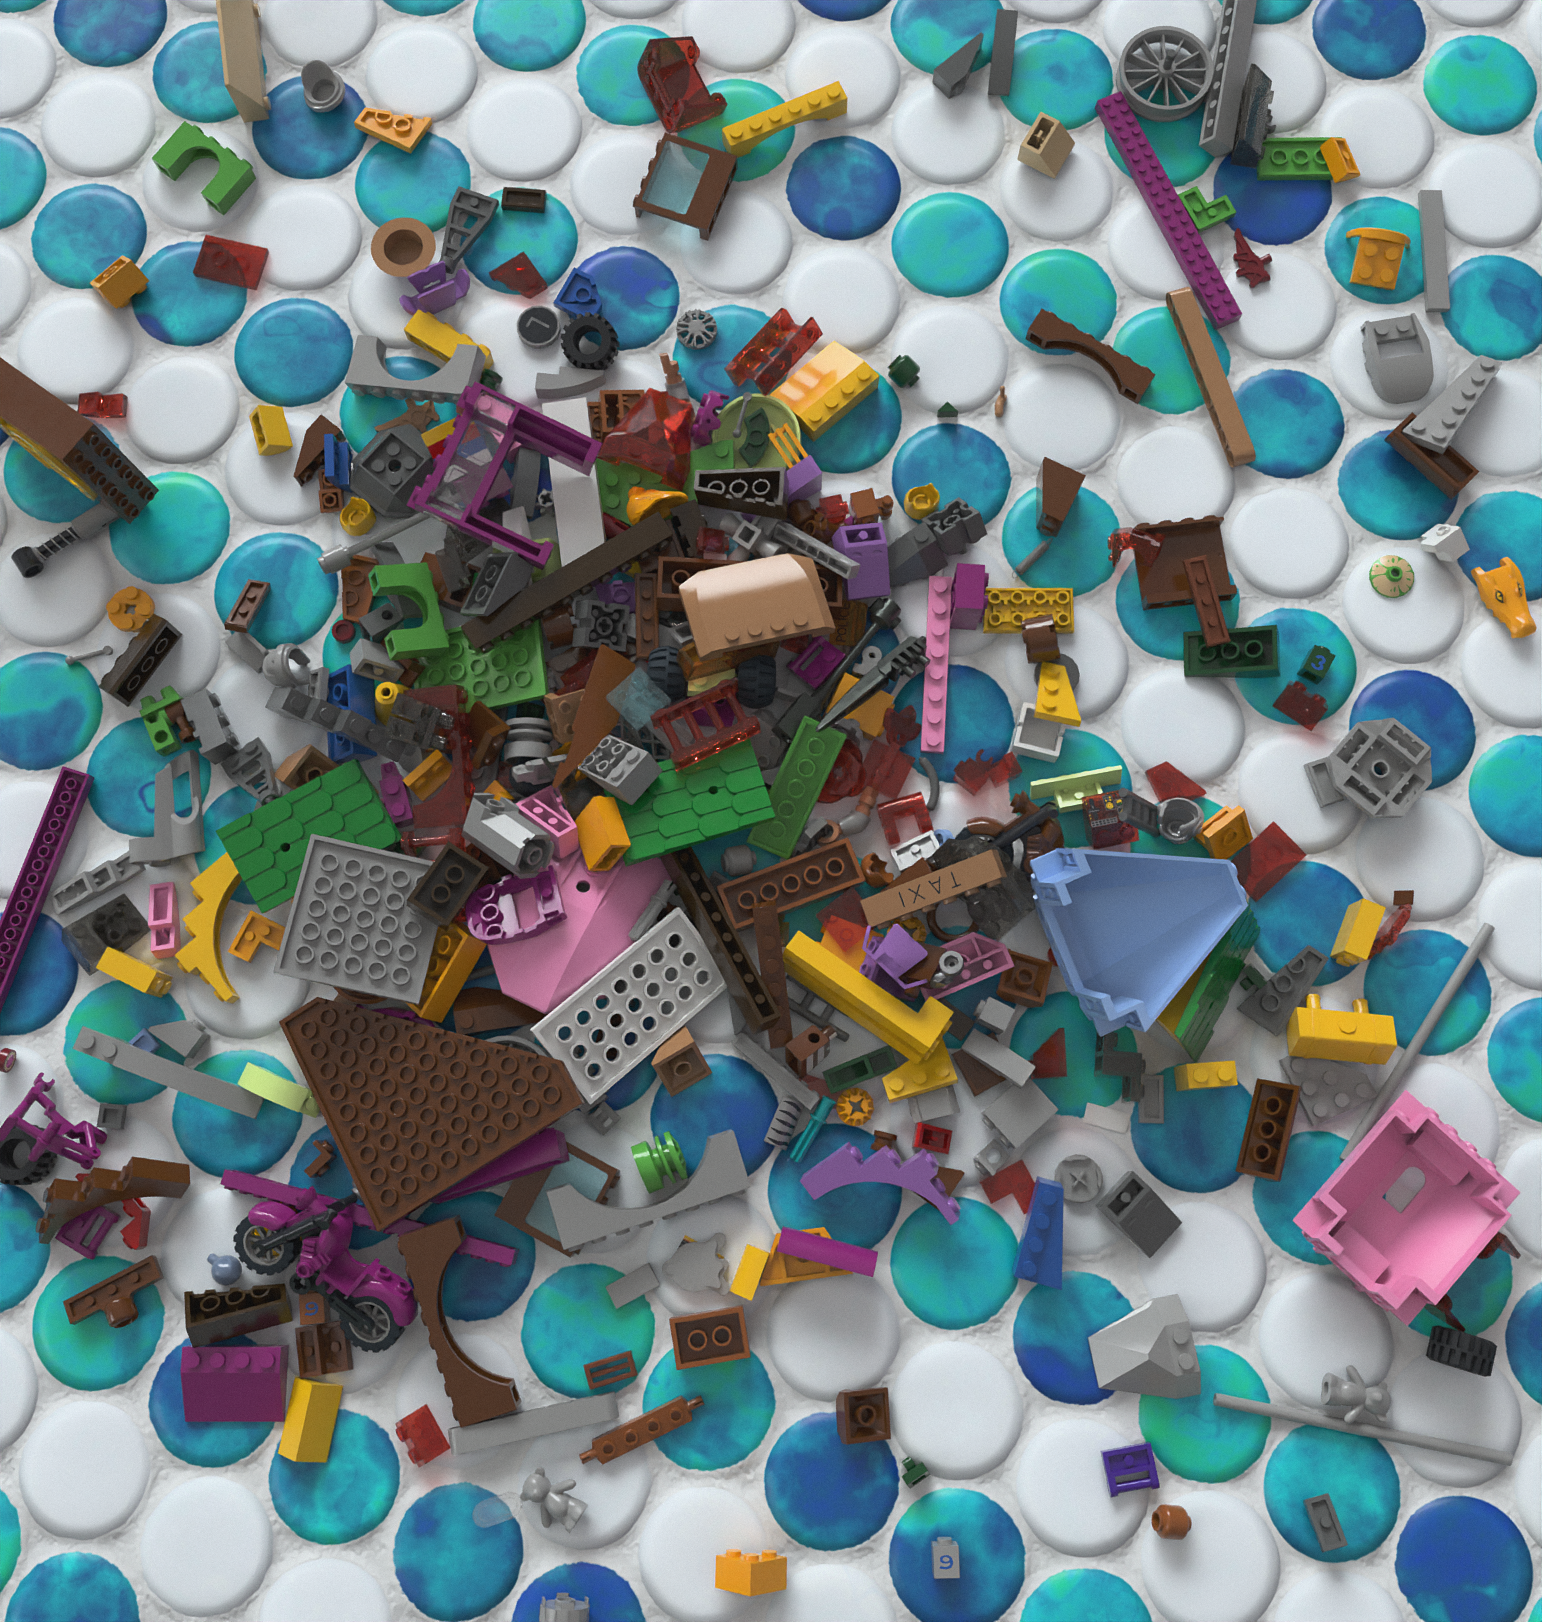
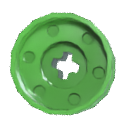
M670 1131L663 1133L667 1144L663 1145L659 1136L654 1137L655 1149H651L647 1141L631 1146L634 1160L649 1194L665 1188L663 1180L665 1175L669 1177L673 1184L677 1183L675 1171H678L682 1180L688 1178L684 1155L679 1143L673 1138Z

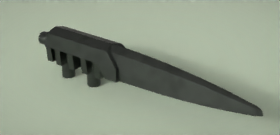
M910 636L882 658L873 669L853 685L817 725L816 732H821L841 720L881 689L886 688L889 685V679L896 682L898 675L903 676L904 674L912 679L916 674V671L912 669L913 663H920L927 667L930 659L925 656L927 648L926 637L916 638Z

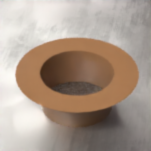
M396 218L386 222L376 231L371 242V255L375 264L383 272L396 277H408L419 270H424L432 261L436 250V242L432 231L423 222L413 218Z

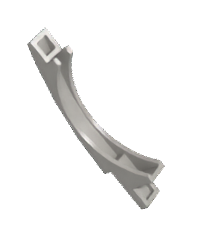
M82 1026L72 1048L151 1081L254 1119L257 1118L265 1099L239 1085L185 1067L134 1046L121 1038L109 1036Z

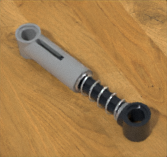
M99 503L73 519L70 528L67 529L65 527V531L62 533L57 532V536L54 538L49 537L50 540L46 543L42 542V545L39 547L25 546L17 549L11 558L23 577H34L43 570V563L49 560L51 555H57V551L65 550V546L69 544L73 545V541L76 539L81 540L83 538L85 540L120 517Z

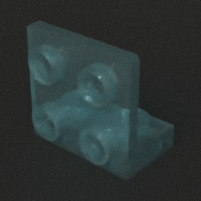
M640 667L606 696V700L636 731H639L658 712L661 711L663 713L671 703V699L652 682L653 680Z

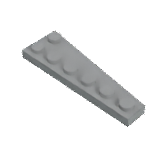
M1480 355L1402 431V435L1410 442L1443 454L1500 370L1502 362Z

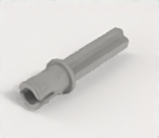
M665 879L657 893L650 897V903L628 934L632 941L636 942L648 931L661 910L667 907V901L677 889L675 884L669 886L672 883L671 881Z

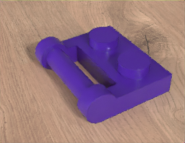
M1150 1442L1100 1451L1110 1498L1117 1497L1119 1493L1149 1487L1152 1490L1160 1488ZM1148 1471V1477L1120 1483H1116L1115 1480L1117 1476Z

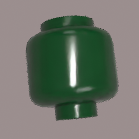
M899 355L887 367L889 369V378L900 388H904L907 385L912 387L920 379L917 375L920 372V366L908 355Z

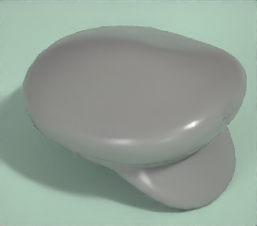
M312 60L306 63L302 69L301 78L307 106L313 111L321 113L335 109L342 102L345 95V85L341 76L320 60Z

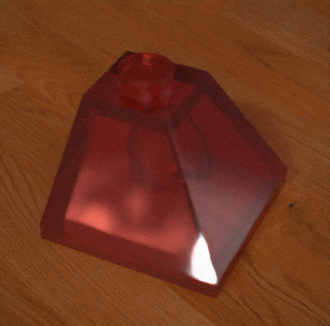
M1058 1028L1053 1031L1030 1055V1060L1027 1061L1036 1066L1031 1073V1080H1050L1067 1077L1064 1028Z

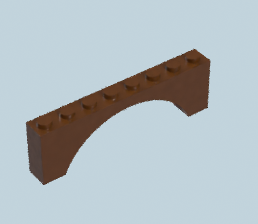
M460 1214L404 1232L398 1238V1250L405 1257L407 1264L405 1266L406 1274L409 1279H412L414 1285L413 1295L416 1302L420 1303L422 1309L421 1319L423 1325L428 1327L430 1333L429 1344L431 1349L436 1352L438 1358L436 1361L437 1368L440 1374L443 1373L445 1392L448 1397H451L453 1403V1417L456 1421H459L462 1428L517 1410L522 1401L514 1378L494 1374L476 1364L459 1347L448 1327L443 1308V1282L452 1256L467 1238Z

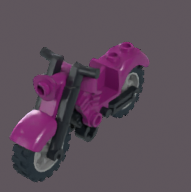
M311 1186L309 1189L304 1188L296 1198V1201H298L296 1209H305L298 1214L288 1206L278 1202L266 1201L255 1205L235 1230L237 1233L233 1237V1242H236L234 1249L240 1255L238 1257L242 1263L245 1262L249 1270H255L260 1275L267 1273V1276H271L276 1272L279 1274L284 1271L300 1254L296 1272L289 1281L293 1292L304 1295L310 1290H314L321 1294L328 1301L329 1306L339 1313V1319H341L340 1328L341 1330L344 1329L345 1338L347 1340L350 1339L352 1345L356 1348L359 1346L362 1348V1351L368 1352L372 1350V1353H378L380 1350L385 1351L391 1345L393 1346L406 1328L404 1326L410 1325L418 1316V1303L413 1295L414 1288L402 1277L379 1264L380 1260L378 1258L370 1265L358 1262L349 1253L348 1247L351 1241L353 1221L349 1214H338V1212L356 1203L358 1197L355 1194H350L331 1204L324 1205L317 1198L314 1186ZM255 1229L258 1231L260 1236L254 1235ZM272 1249L280 1255H273ZM301 1278L305 1280V1285L300 1283ZM362 1306L366 1313L361 1312L359 1307ZM385 1318H386L388 1324L385 1323L384 1321H382L381 1319H385ZM378 1326L382 1328L384 1331L378 1332Z

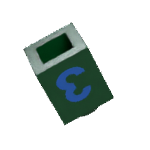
M1314 645L1308 651L1297 675L1317 685L1324 679L1336 655L1330 653V650L1326 647Z

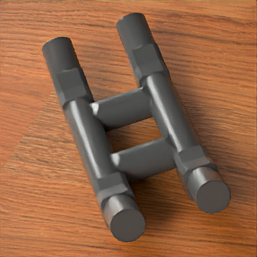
M787 974L786 979L807 992L800 1004L788 997L789 1009L821 1029L827 1025L832 1026L837 1033L836 1038L846 1042L850 1035L828 1021L835 1010L846 1017L848 1016ZM815 997L827 1004L821 1016L808 1010Z

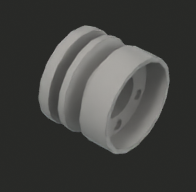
M523 717L509 719L505 722L511 728L506 737L511 743L504 745L505 763L513 765L520 757H552V746L545 744L553 740L548 720Z

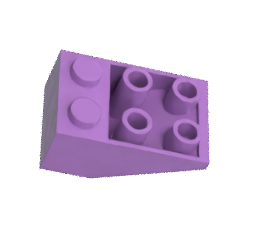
M882 522L839 527L832 537L834 550L860 564L856 578L846 579L842 576L847 601L889 596L888 548Z

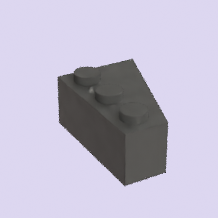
M205 688L181 700L188 722L192 724L195 730L193 732L194 738L196 740L199 739L202 745L199 748L201 755L216 765L239 751L237 745L240 742L234 732L231 733L228 725H231L227 715L224 712L221 713L219 709L221 702L216 693L212 694Z

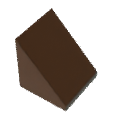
M1414 890L1394 891L1393 905L1403 907L1413 905Z

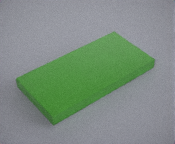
M1330 137L1256 138L1257 181L1333 180L1320 150V146Z

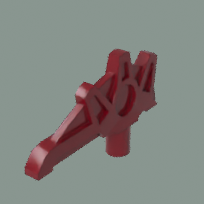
M1237 228L1234 233L1236 253L1233 255V261H1237L1239 266L1235 273L1236 276H1244L1249 279V286L1251 288H1254L1261 282L1270 281V275L1265 271L1264 265L1272 262L1271 255L1267 254L1259 258V256L1252 252L1240 229Z

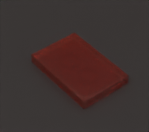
M205 235L193 274L195 277L257 290L269 251L267 248Z
M1273 821L1239 852L1231 862L1237 868L1239 884L1257 902L1296 866L1306 854Z

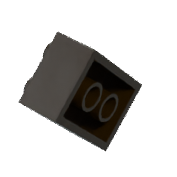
M448 841L408 897L407 906L447 932L467 904L470 896L486 877L488 867Z

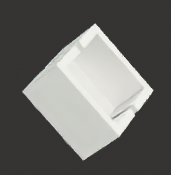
M1023 702L1019 711L1010 752L1055 763L1059 757L1063 740L1062 735L1065 732L1066 724L1035 718V705Z

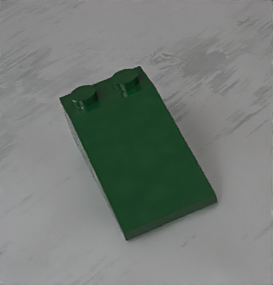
M1277 625L1229 628L1227 630L1230 642L1206 648L1202 631L1183 632L1185 677L1266 678L1281 676L1280 639Z

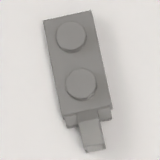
M568 754L525 762V765L521 764L512 767V776L516 782L525 781L533 785L554 781L560 762L565 763ZM576 768L566 778L575 777Z

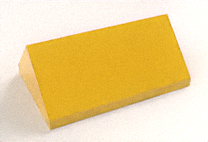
M300 1377L294 1378L278 1454L295 1462H327L343 1391L342 1385Z

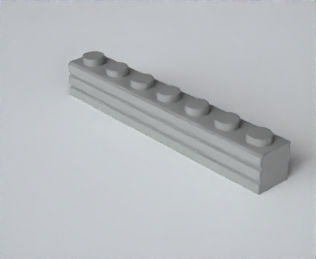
M787 522L777 523L773 537L813 558V560L846 579L857 577L860 568L859 563Z
M740 1032L731 1043L807 1109L812 1111L821 1101L820 1095L814 1089L812 1091L807 1088L809 1085L806 1082L796 1079L797 1075L791 1070L788 1072L785 1069L786 1066L781 1061L776 1062L773 1059L775 1057L773 1054L762 1050L763 1046L758 1042L754 1043L751 1040L752 1037L747 1032Z

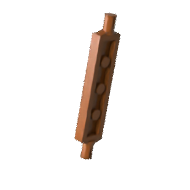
M681 1395L593 1438L592 1449L579 1454L582 1464L584 1465L597 1458L603 1465L692 1421V1410L705 1405L702 1396L699 1395L687 1401Z

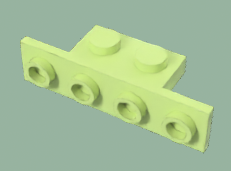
M1121 765L1030 782V798L1033 800L1054 796V799L1058 802L1057 808L1059 813L1091 808L1089 804L1090 798L1093 799L1095 807L1104 805L1102 798L1104 794L1101 787L1121 783L1122 767Z

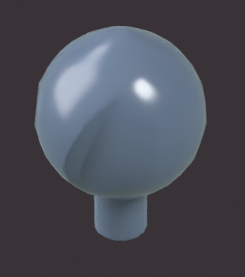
M212 1253L207 1258V1261L212 1265L211 1274L216 1283L224 1286L232 1285L240 1278L242 1265L236 1257L231 1255L218 1257Z

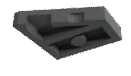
M822 816L817 820L815 818L812 819L805 826L806 831H804L792 852L791 858L810 852L818 844L817 840L820 837L825 838L829 834L828 822Z

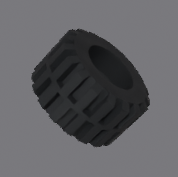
M585 312V316L581 313L577 314V319L571 318L569 320L571 324L564 326L565 334L561 333V339L563 340L561 348L564 350V355L577 368L593 370L603 368V370H606L608 368L607 364H613V357L618 356L619 353L617 347H620V343L617 340L619 338L612 325L599 314L594 313L592 315L590 312ZM588 332L600 333L602 341L599 349L592 354L581 353L579 349L581 338Z
M33 1125L42 1131L45 1130L44 1128H40L37 1125ZM14 1126L6 1139L0 1141V1182L10 1185L38 1183L42 1180L41 1177L49 1175L48 1168H54L55 1163L52 1160L57 1158V1154L46 1150L36 1162L29 1160L24 1167L18 1168L13 1159L16 1146L24 1140L28 1144L31 1153L32 1147L37 1140Z
M1438 1325L1432 1326L1426 1356L1432 1361L1487 1377L1491 1376L1497 1345L1492 1341Z

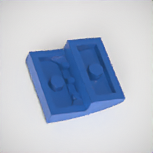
M324 434L325 477L334 486L351 493L353 492L350 489L353 451L348 442L339 443L334 434Z

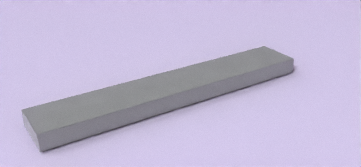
M1420 190L1418 193L1425 311L1448 312L1450 300L1442 190Z

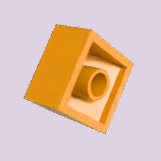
M122 255L92 280L90 284L112 307L117 309L118 307L123 308L131 301L129 298L135 293L140 294L147 288L146 283L149 280L131 259Z

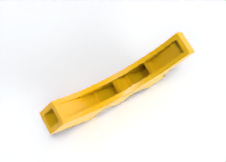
M226 852L190 882L194 888L192 893L202 903L182 919L187 925L184 927L185 930L194 939L174 956L179 960L177 965L184 973L199 974L200 978L207 985L211 983L216 989L213 993L221 1002L226 1001L233 1004L240 997L231 985L223 966L220 950V931L224 912L230 898L243 879Z

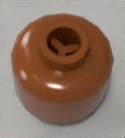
M1162 1504L1152 1514V1527L1163 1539L1182 1540L1191 1529V1518L1182 1506Z

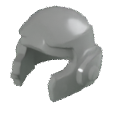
M293 643L278 645L276 650L269 652L264 658L262 665L265 678L273 685L295 689L297 686L309 684V680L296 679L290 670L289 658L299 665H306L311 661L297 645Z
M1173 798L1165 800L1157 806V823L1160 824L1159 832L1163 838L1171 843H1186L1193 836L1202 832L1204 813L1193 801L1185 798Z

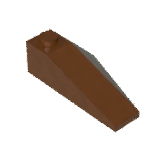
M483 987L460 990L454 1000L453 1007L456 1033L466 1036L537 1024L548 1015L503 994L501 990Z

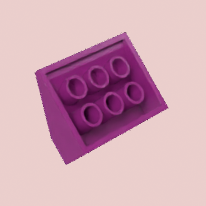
M191 1344L182 1347L180 1373L185 1422H284L289 1344H207L193 1348Z

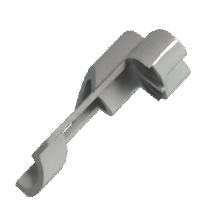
M193 749L175 757L166 764L163 770L155 774L154 837L129 840L131 865L149 864L151 867H164L171 865V859L205 851L198 753ZM189 771L192 814L189 817H178L175 814L173 780Z

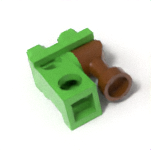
M172 686L161 689L160 692L163 700L156 702L152 695L140 699L142 710L139 712L141 717H143L155 751L163 757L182 749L181 743L186 744L196 740L193 735L195 730L193 727H190L181 700L184 698ZM176 723L181 730L178 734L181 743L176 738V735L171 727Z

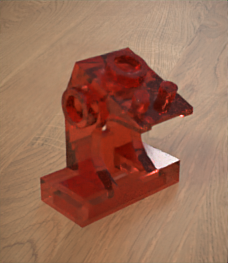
M1132 527L1114 529L1111 536H1108V549L1112 550L1108 560L1112 561L1113 567H1115L1124 550L1135 549L1143 556V565L1152 568L1160 555L1166 535L1160 533L1153 535Z

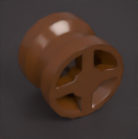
M874 1130L875 1141L871 1144L870 1149L879 1151L887 1145L892 1150L893 1143L897 1140V1135Z

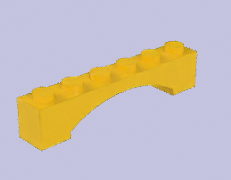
M836 81L722 128L723 145L727 153L736 155L739 158L751 153V149L768 137L790 126L821 118H826L828 121L847 113L848 98L840 82Z

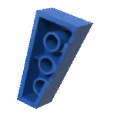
M1037 1176L1012 1271L1014 1277L1062 1290L1064 1188L1060 1182Z

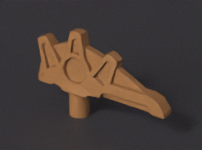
M407 398L405 400L408 407L407 412L374 428L377 432H380V430L411 424L423 434L427 432L426 426L432 420L439 421L440 416L435 412L434 401H428L419 406L416 405L413 399Z

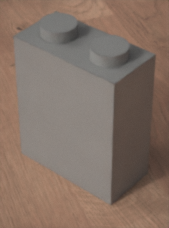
M1028 1078L1021 1089L1012 1084L981 1114L984 1116L982 1121L990 1130L995 1128L1001 1135L999 1140L1007 1148L1017 1149L1059 1109Z

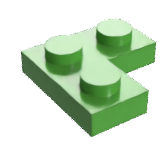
M1197 186L1178 194L1198 233L1235 217L1236 210L1227 195L1207 203Z

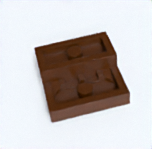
M341 1320L295 1328L300 1378L353 1369L350 1339L347 1340L345 1338L344 1329L341 1330L340 1328Z

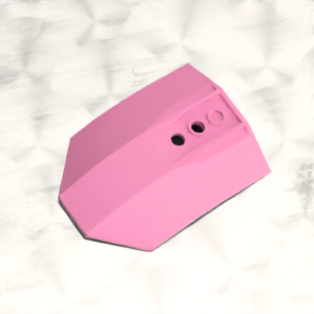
M580 843L579 849L561 859L553 854L548 866L553 865L557 872V880L567 919L533 938L501 945L487 944L502 993L543 1014H548L630 947L635 941H632L628 934L650 903V897L657 893L665 879L672 881L658 857L626 867L622 855L609 871L592 872L588 870ZM541 866L537 871H548V866L546 868ZM584 882L589 885L590 889L582 893L577 890L576 886ZM531 887L513 894L519 925L523 929L535 925V921L540 919L534 889ZM601 995L596 999V1001L606 998V996Z

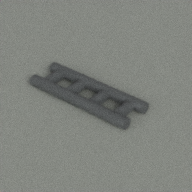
M1125 788L1119 789L1118 794L1123 798L1122 812L1119 813V819L1155 838L1159 837L1161 834L1159 829H1157V806Z

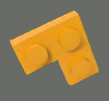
M250 910L228 952L251 963L261 943L279 951L286 927Z

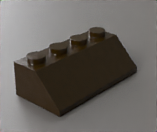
M153 614L143 623L138 635L130 640L129 647L116 659L111 671L103 676L99 688L129 707L183 634L166 619Z

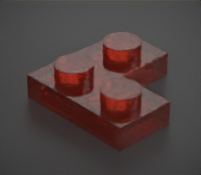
M1022 1159L998 1171L994 1176H989L979 1182L990 1204L1012 1193L1022 1213L1026 1214L1028 1212L1035 1182Z

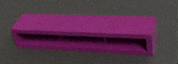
M555 1128L544 1129L540 1132L541 1134L528 1139L430 1202L441 1204L570 1161L564 1133Z

